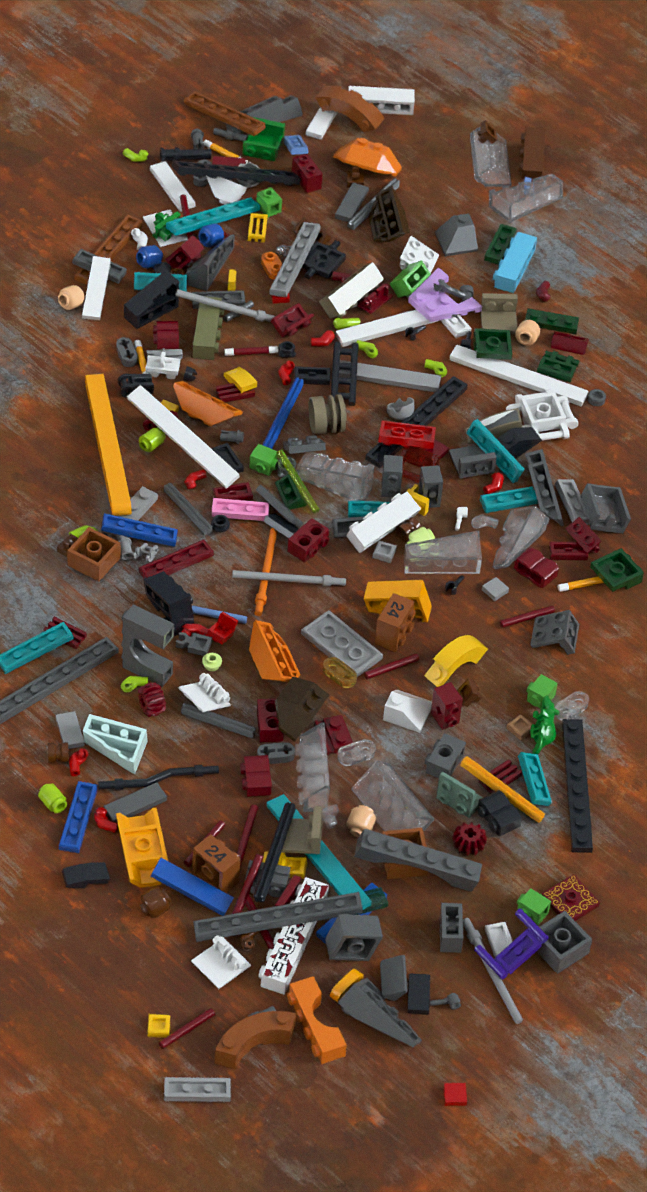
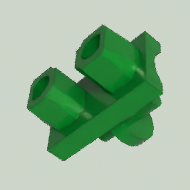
M177 211L169 216L167 213L158 212L153 222L155 232L152 236L155 239L160 237L165 242L169 240L173 233L166 228V222L179 219L181 214Z

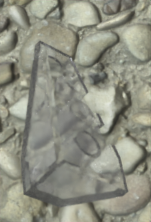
M531 506L510 511L503 524L502 529L505 532L504 536H501L499 540L501 547L496 551L492 566L494 569L507 568L545 532L550 519L538 507Z

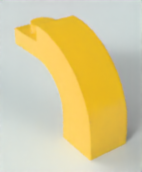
M471 635L458 637L447 644L433 658L435 662L424 676L436 687L442 686L462 664L466 662L477 664L488 648Z

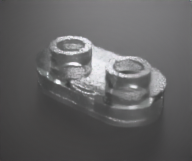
M581 691L573 692L556 704L555 709L559 710V714L555 716L559 720L574 718L588 708V695Z
M368 739L342 746L338 750V762L344 766H352L372 759L375 756L376 746L374 742Z

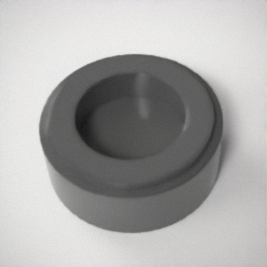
M599 389L591 390L588 394V402L593 406L604 405L606 401L605 392Z

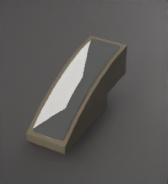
M518 408L499 412L479 420L496 439L511 428H522ZM469 427L465 428V432L468 444H474L475 442L467 434V431L469 429Z

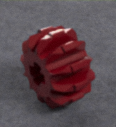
M150 682L138 689L139 703L145 715L154 717L166 710L165 696L159 684Z
M472 821L468 825L465 822L461 826L457 825L452 835L454 848H458L459 854L466 852L467 856L470 853L476 856L478 851H483L487 843L485 829H481L480 824L475 826Z

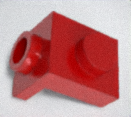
M222 612L218 621L208 629L206 636L212 637L213 641L223 645L233 636L238 620Z

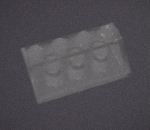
M478 127L470 133L475 180L478 183H482L485 187H510L511 176L506 140L496 133V142L491 144L487 140L482 144L478 141L480 136L477 135V132L481 130Z
M319 723L299 736V744H295V755L299 756V760H296V770L301 774L297 779L298 788H302V792H299V804H303V812H314V806H322L323 812H328L330 784L325 723Z
M376 760L351 788L362 804L374 811L373 814L376 816V821L384 831L423 828L424 832L435 820L390 763Z

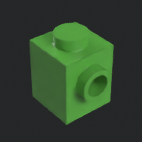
M272 188L257 193L256 202L261 205L260 210L263 214L270 217L282 212V198Z
M258 444L250 455L249 468L269 476L278 467V451Z
M541 674L535 682L529 684L526 691L528 693L527 701L541 709L543 698L546 695L551 700L555 697L558 683Z
M530 888L526 894L520 895L517 904L518 909L521 908L539 925L548 915L551 901Z

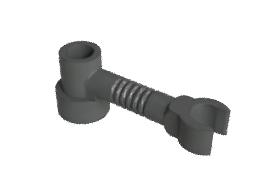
M438 279L439 285L434 283L435 291L447 292L461 298L462 302L474 295L471 285H463L457 290L448 286L442 279Z

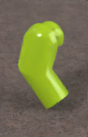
M126 148L123 151V155L133 162H144L147 160L148 152L140 150L139 154Z
M129 676L122 682L121 689L124 692H131L136 687L147 684L148 677Z

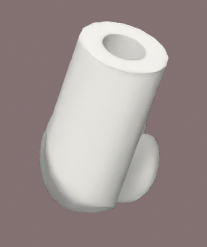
M134 228L131 231V235L138 242L137 249L139 250L147 245L148 237L138 228Z

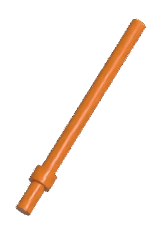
M274 528L270 529L262 572L270 573L277 537V530ZM268 580L260 581L259 591L255 597L256 607L254 614L256 616L262 615L263 606L266 604Z

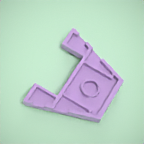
M440 268L436 269L408 299V302L430 322L451 318V315L455 314L463 316L467 315L470 311L478 313L482 310V306L472 297L457 304L445 292L435 291L434 283L439 285L438 279L444 280L445 283L449 280V276Z

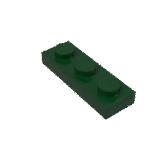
M500 224L484 256V261L499 265L500 260L504 259L506 248L509 249L511 238H514L517 228Z
M529 308L525 320L536 322L540 328L571 334L577 333L579 317Z

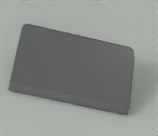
M364 517L333 519L334 538L347 537L346 535L350 531L349 527L357 521L361 523L364 521Z
M400 955L382 960L380 962L382 996L396 1001L407 992L405 956Z

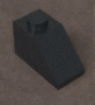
M533 427L511 428L497 438L515 459L542 441Z

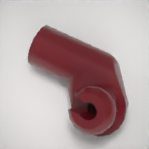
M333 272L332 280L344 282L351 275L349 273Z
M546 280L536 290V295L543 302H547L551 298V295L548 294L550 283Z

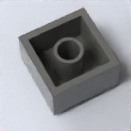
M566 911L539 927L549 939L542 943V947L536 952L557 974L589 954L592 938Z
M339 914L325 938L329 959L369 961L383 938L378 916L366 914Z

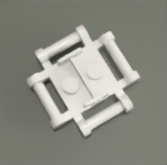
M551 390L530 395L518 394L515 396L516 403L506 407V410L518 408L519 412L523 415L524 425L522 427H533L542 441L556 438L568 439L570 436L568 427L574 429L579 425L568 405V398L566 396L557 397L556 393H552ZM560 429V431H554V432H548V433H542V434H539V433H538V432H542V431Z

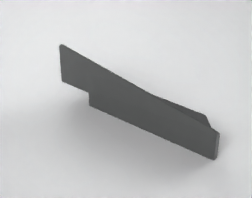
M292 95L284 99L272 96L240 111L251 117L275 122H282L303 115L298 98ZM225 123L227 130H234L235 133L244 132Z
M543 449L525 453L541 514L564 526Z

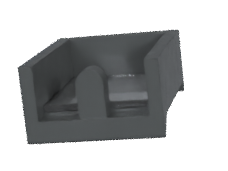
M587 483L580 497L583 498L590 520V529L623 534L631 517L621 488Z

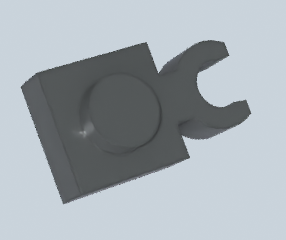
M179 632L180 640H176V647L181 649L187 647L189 653L204 656L208 654L212 637L193 633L192 637L184 632Z

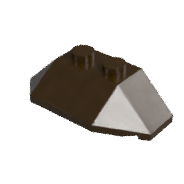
M390 186L377 193L376 201L369 214L374 241L391 242L410 233L405 210L394 188Z
M292 677L275 700L276 714L279 721L278 729L295 742L315 717L329 694L314 682Z

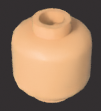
M76 285L65 287L59 292L58 302L66 310L76 309L84 303V292Z
M525 320L519 324L515 337L524 346L533 345L540 335V327L532 320Z
M359 805V807H354L351 810L346 825L352 835L359 837L364 829L372 830L376 816L371 808Z

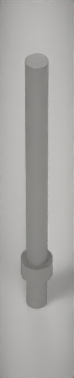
M177 289L175 295L254 317L255 320L262 322L263 320L271 322V319L275 317L266 314L262 310H251Z
M232 570V578L312 583L328 587L331 585H346V578L331 577V575H323L321 577Z
M465 918L463 926L468 933L467 938L470 943L474 944L475 948L481 945L485 949L481 942L482 937L479 931L475 930L469 918ZM481 958L515 1024L521 1023L523 1019L502 979Z

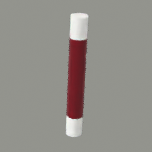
M278 346L224 349L225 356L278 353Z

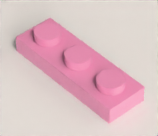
M213 498L212 517L224 515L231 519L264 521L265 516L269 513V503Z

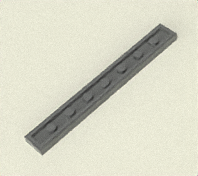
M105 637L0 700V724L119 653V648L108 637Z
M355 892L196 920L193 923L196 942L211 940L217 935L228 937L336 918L339 914L353 915L363 913L360 893Z

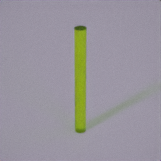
M283 449L277 451L276 454L313 513H317L320 510Z

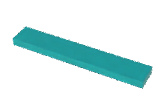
M250 197L166 222V228L177 236L200 229L209 224H217L260 211L261 205Z

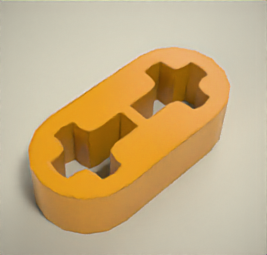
M355 968L349 971L334 986L330 993V998L338 1003L355 983L363 980L364 975Z

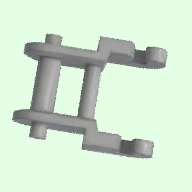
M144 543L141 547L135 549V552L132 553V558L137 559L146 553L149 554V556H146V561L151 562L159 551L158 546L150 547L147 543Z

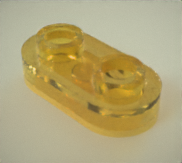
M329 657L324 661V674L341 687L351 688L356 684L357 673L336 657Z

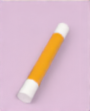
M205 140L203 143L205 147L225 157L242 158L208 140Z
M136 340L134 341V346L142 374H149V372H146L147 363L141 341Z
M597 576L559 584L557 587L558 591L562 592L604 582Z

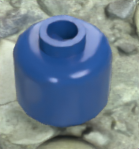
M216 223L203 226L199 231V241L207 248L214 247L224 240V231Z
M156 245L143 246L136 254L137 263L144 269L154 268V265L160 264L163 259V253Z

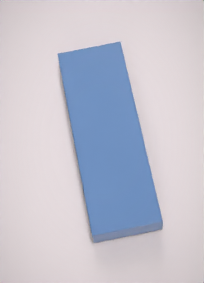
M300 135L284 137V143L291 155L308 154V147Z

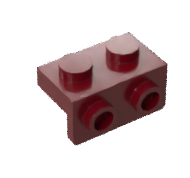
M300 303L272 318L271 323L282 338L287 335L291 337L298 332L300 327L303 329L308 327L314 315L313 313L307 315Z

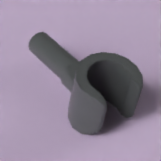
M456 993L449 994L447 998L430 1000V1006L449 1004L452 1010L461 1007L460 999Z

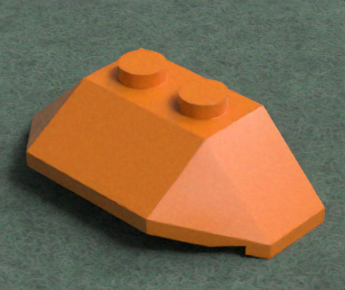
M357 138L339 148L334 154V158L344 163L377 173L397 176L402 169L389 147L381 143L370 142L365 138Z
M184 381L175 382L173 385L182 410L187 412L188 416L203 420L205 425L221 424L243 413V411Z
M255 620L253 622L249 651L261 678L288 683L292 677L299 678L300 672L288 646L280 635L273 630L274 627L271 623Z

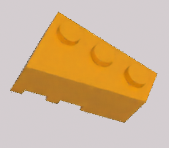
M423 580L376 581L367 583L364 601L368 612L381 614L394 593L415 601L414 610H416L414 617L421 618L422 622L428 623L432 605Z

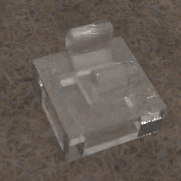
M337 804L322 809L323 822L327 830L334 828L337 824L335 818L339 813Z

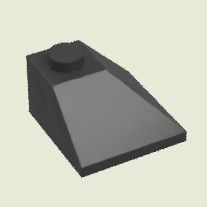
M469 213L452 216L435 231L436 238L445 257L478 251L475 227Z

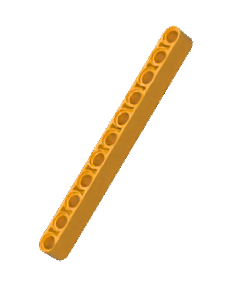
M104 374L85 375L86 391L111 513L114 516L131 515V501Z

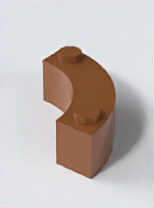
M326 86L315 97L322 111H335L346 115L360 127L362 132L376 130L385 119L372 102L369 104L362 98L363 95L354 90L347 91L342 89L341 86Z
M269 1011L254 1014L239 1021L219 1041L215 1049V1064L236 1069L240 1060L256 1045L261 1043L263 1045L275 1043L290 1045L296 1025V1013Z

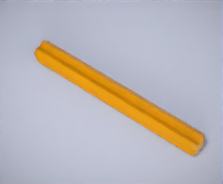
M466 756L461 761L460 765L495 792L498 790L503 792L510 803L534 821L540 823L545 817L543 811L470 757Z

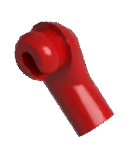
M328 330L320 338H311V346H328L334 340V332Z
M287 361L278 370L283 385L291 383L289 375L295 367L292 361Z
M205 470L192 472L186 477L184 484H186L187 489L195 488V481L207 478Z
M501 473L492 474V483L483 487L485 494H491L502 489L504 477Z
M185 624L181 632L186 633L190 637L192 632L206 636L208 628L200 624Z
M81 748L69 757L71 776L76 777L80 775L79 766L88 757L86 749Z
M97 808L96 813H94L97 826L100 829L116 833L118 823L108 820L105 808Z

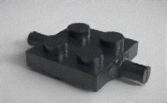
M334 240L331 245H324L316 241L313 244L302 265V268L308 270L304 274L306 279H310L314 274H318L326 279L332 276L333 272L346 260V254L337 250L340 242Z

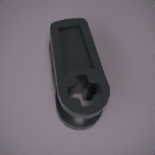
M122 374L118 377V385L121 387L120 392L125 398L140 385L150 394L154 393L151 374Z

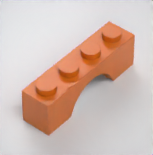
M314 976L291 983L287 998L289 1004L295 1007L297 1021L299 1023L302 1022L304 1026L305 1038L307 1040L310 1039L312 1043L311 1048L314 1056L319 1058L321 1064L345 1057L347 1044L338 1027L325 1026L315 1018L313 1012L321 1005L322 993Z

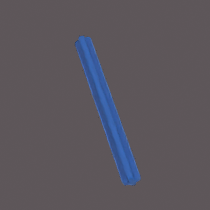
M294 379L262 444L263 446L273 448L303 387V379Z

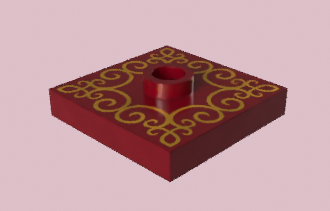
M574 874L542 893V896L551 901L550 907L557 915L566 911L574 921L600 906V901Z

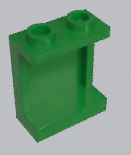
M253 117L264 122L266 128L255 136L248 135L247 140L243 142V155L275 162L285 137V123Z

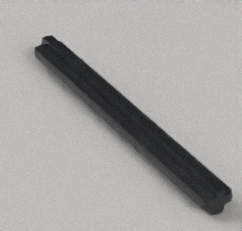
M287 802L284 805L253 895L256 902L262 903L266 899L296 810L294 803Z

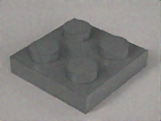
M316 435L306 436V439L300 440L299 437H290L288 441H283V449L289 454L326 450L325 442L317 438Z

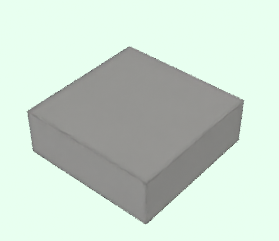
M378 541L373 552V558L391 563L397 546Z
M495 577L482 586V591L492 600L496 601L509 593V588Z

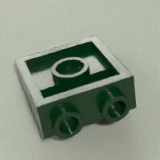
M475 328L473 344L476 358L512 359L510 330Z
M622 548L592 561L590 568L612 592L622 587H625L627 590L642 583L644 574L642 568L637 566L631 556L626 554Z

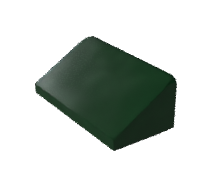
M291 473L275 482L284 505L289 510L308 505L297 480Z

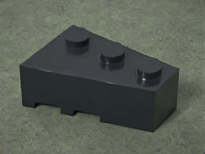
M163 571L143 579L146 596L157 612L161 610L165 615L163 619L174 623V636L179 635L185 624H195L191 605L193 604L192 596L189 593L187 594L182 586L178 585L172 577H169Z

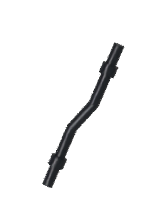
M194 765V767L169 768L147 779L123 780V778H114V781H98V789H115V791L123 790V788L147 787L171 776L194 775L195 777H203V774H219V766Z

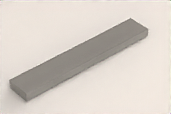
M303 223L269 290L270 295L287 297L321 229L320 224Z
M340 360L341 363H351L350 361ZM358 363L357 380L431 392H436L440 386V375ZM339 370V377L350 378V370Z

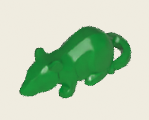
M548 695L543 698L540 714L536 710L533 712V718L537 721L536 724L531 725V738L536 742L532 754H539L544 746L552 743L556 738L554 717L559 714V710L555 709L554 703Z

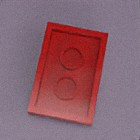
M382 420L378 442L385 445L397 444L402 447H419L423 450L433 449L436 427Z

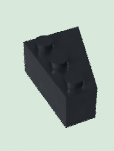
M165 270L124 304V318L138 329L178 308L179 297L175 295L177 289H179V281Z

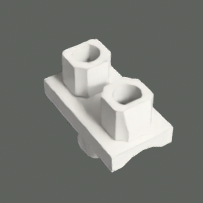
M163 351L161 356L148 355L146 372H149L152 377H157L159 373L166 374L168 379H175L176 375H178L180 359L166 357V352Z

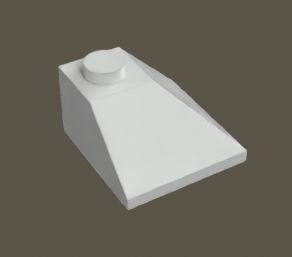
M206 176L214 196L219 198V202L226 205L238 201L247 190V187L221 177L213 179Z
M400 690L392 691L384 707L383 720L420 733L431 711L432 701Z

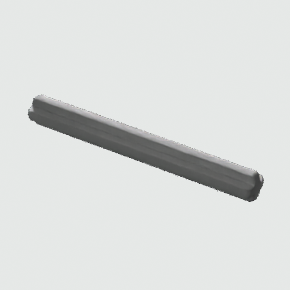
M393 178L381 191L390 186L396 190L400 186V181ZM376 195L348 221V228L354 230L369 216L372 206L376 201Z

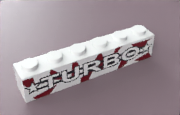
M305 877L303 884H299L297 887L296 900H292L290 904L327 898L329 885ZM317 921L281 927V933L277 932L275 936L274 948L268 951L266 957L268 962L266 966L262 965L260 969L261 987L285 995Z

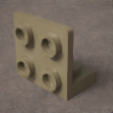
M482 293V329L510 330V334H515L517 330V294Z
M314 806V812L309 815V819H292L281 852L320 854L323 827L322 806Z

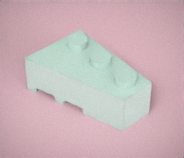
M89 714L83 729L84 743L135 775L148 741L147 729Z

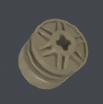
M341 394L335 395V400L333 395H328L327 404H325L323 396L309 397V421L313 435L326 434L327 425H329L332 433H336V429L339 432H345L347 413Z

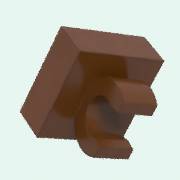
M486 120L480 123L481 130L477 132V135L480 136L478 141L482 144L487 140L491 144L496 142V129Z
M352 167V171H347V187H351L352 183L364 186V171H359V167Z
M70 534L57 546V552L67 557V550L78 538Z
M467 678L457 689L463 698V706L468 707L472 702H479L482 698V695H479L478 692L480 689L476 686L474 679Z

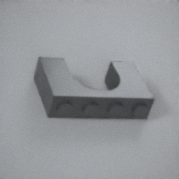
M133 604L129 610L123 613L121 619L123 621L121 631L123 634L121 644L123 646L121 656L123 668L141 677H148L149 681L156 682L163 687L173 675V661L151 651L142 640L164 649L174 637V623Z

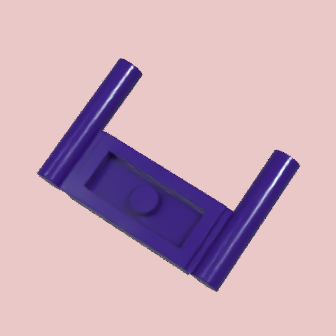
M521 908L515 912V915L528 929L499 953L496 958L493 959L481 945L476 946L474 949L502 980L509 973L512 974L542 947V943L549 939Z

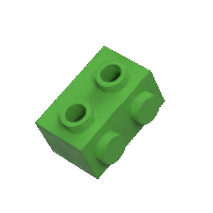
M420 260L409 264L389 284L398 298L403 296L409 297L431 273L423 261Z

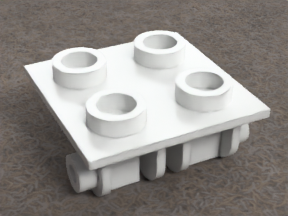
M410 236L400 257V268L404 270L409 264L422 260L431 273L439 254Z
M202 673L198 683L178 687L202 712L231 706L228 702L230 700L229 693L217 681H214L209 674Z
M217 935L213 938L214 945L192 959L191 962L220 989L248 969L251 964L223 936Z

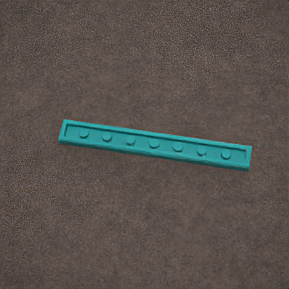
M284 794L267 802V808L278 821L285 803H291ZM296 809L293 818L304 819ZM322 840L320 854L305 853L338 895L359 892L362 909L364 910L372 906V901Z

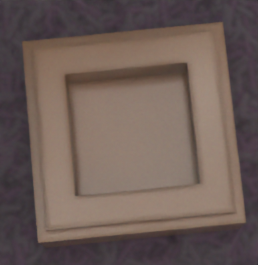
M520 714L507 724L506 729L519 740H522L531 733L532 723Z

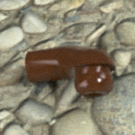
M260 931L241 934L240 944L242 949L245 951L252 950L255 945L253 937Z

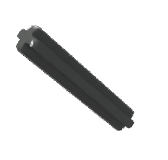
M172 483L164 485V492L205 535L213 531V526Z
M184 703L181 708L183 715L246 737L253 738L256 733L254 726L211 711L202 712L191 704Z

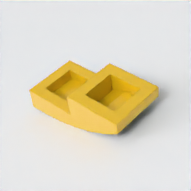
M241 367L223 374L230 384L234 383L241 393L257 387L255 378Z
M265 851L262 862L265 863L269 851ZM281 852L277 865L291 867L290 878L297 875L304 879L308 864L306 857H286V854Z

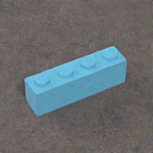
M517 232L515 238H511L510 248H506L504 259L500 260L498 266L499 270L494 272V288L511 293L515 292L535 252L537 237Z

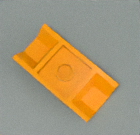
M152 808L143 816L129 818L121 813H116L130 883L139 888L161 885L162 882L151 877L160 858L168 861L157 808Z

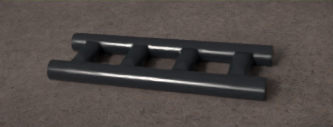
M334 342L331 395H333L335 400V395L341 394L343 400H349L348 404L355 406L359 344L352 343L351 348H341L340 342ZM340 355H351V363H341ZM339 370H350V378L339 377ZM339 384L349 385V393L338 392Z

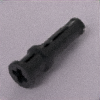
M178 147L174 149L160 148V162L197 159L211 160L212 157L211 149L180 150Z

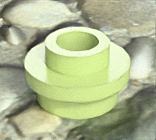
M208 653L204 655L202 663L208 671H216L222 664V658L216 653Z

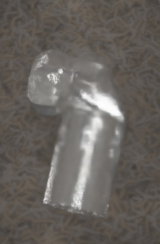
M277 246L276 253L286 257L292 246Z
M483 514L474 517L471 521V525L476 529L485 526L497 528L499 523L498 519Z

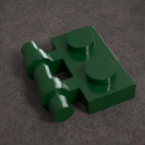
M546 350L538 365L537 373L571 383L580 360L574 359L573 356L568 355L566 357L560 355L559 352Z

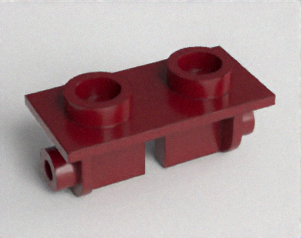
M382 283L368 297L363 298L358 307L369 314L374 313L393 297L389 293V285Z
M580 517L565 528L587 553H597L600 550L599 543L602 542L601 539Z

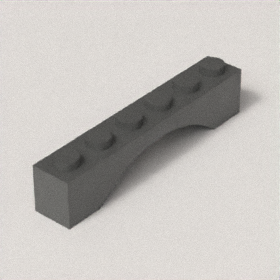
M364 829L359 836L354 857L373 863H397L420 868L439 876L453 887L470 892L479 883L482 868L481 863L368 829Z

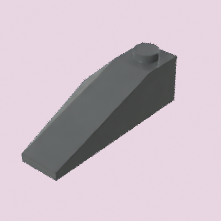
M231 234L196 260L191 268H188L186 275L189 286L208 291L234 249L235 235Z
M368 978L355 983L338 1002L345 1014L412 1047H415L422 1041L406 1021L399 1020L398 1011L395 1007H390L384 1002L386 998L382 996V992Z

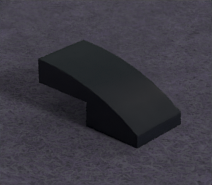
M105 862L84 863L62 869L66 888H86L88 883L107 884L110 880Z

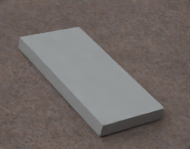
M329 610L301 630V635L355 679L383 659V654Z

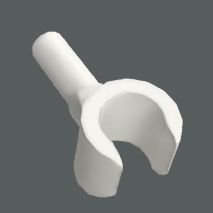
M458 507L456 531L460 529L462 518H467L468 516L467 507Z

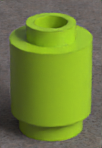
M159 427L152 428L139 437V446L142 450L151 452L164 443L166 435Z
M45 784L40 788L38 797L51 812L57 814L66 808V797L55 784Z

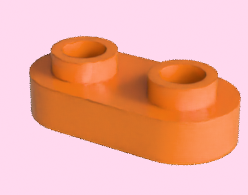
M266 252L261 257V265L270 279L275 280L282 266L278 255L273 252Z

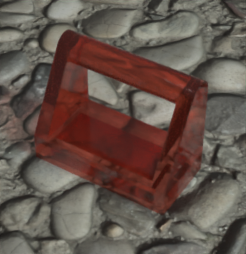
M413 446L404 447L400 455L403 456V465L407 462L418 467L438 466L440 461V455ZM403 469L402 477L419 483L420 475Z

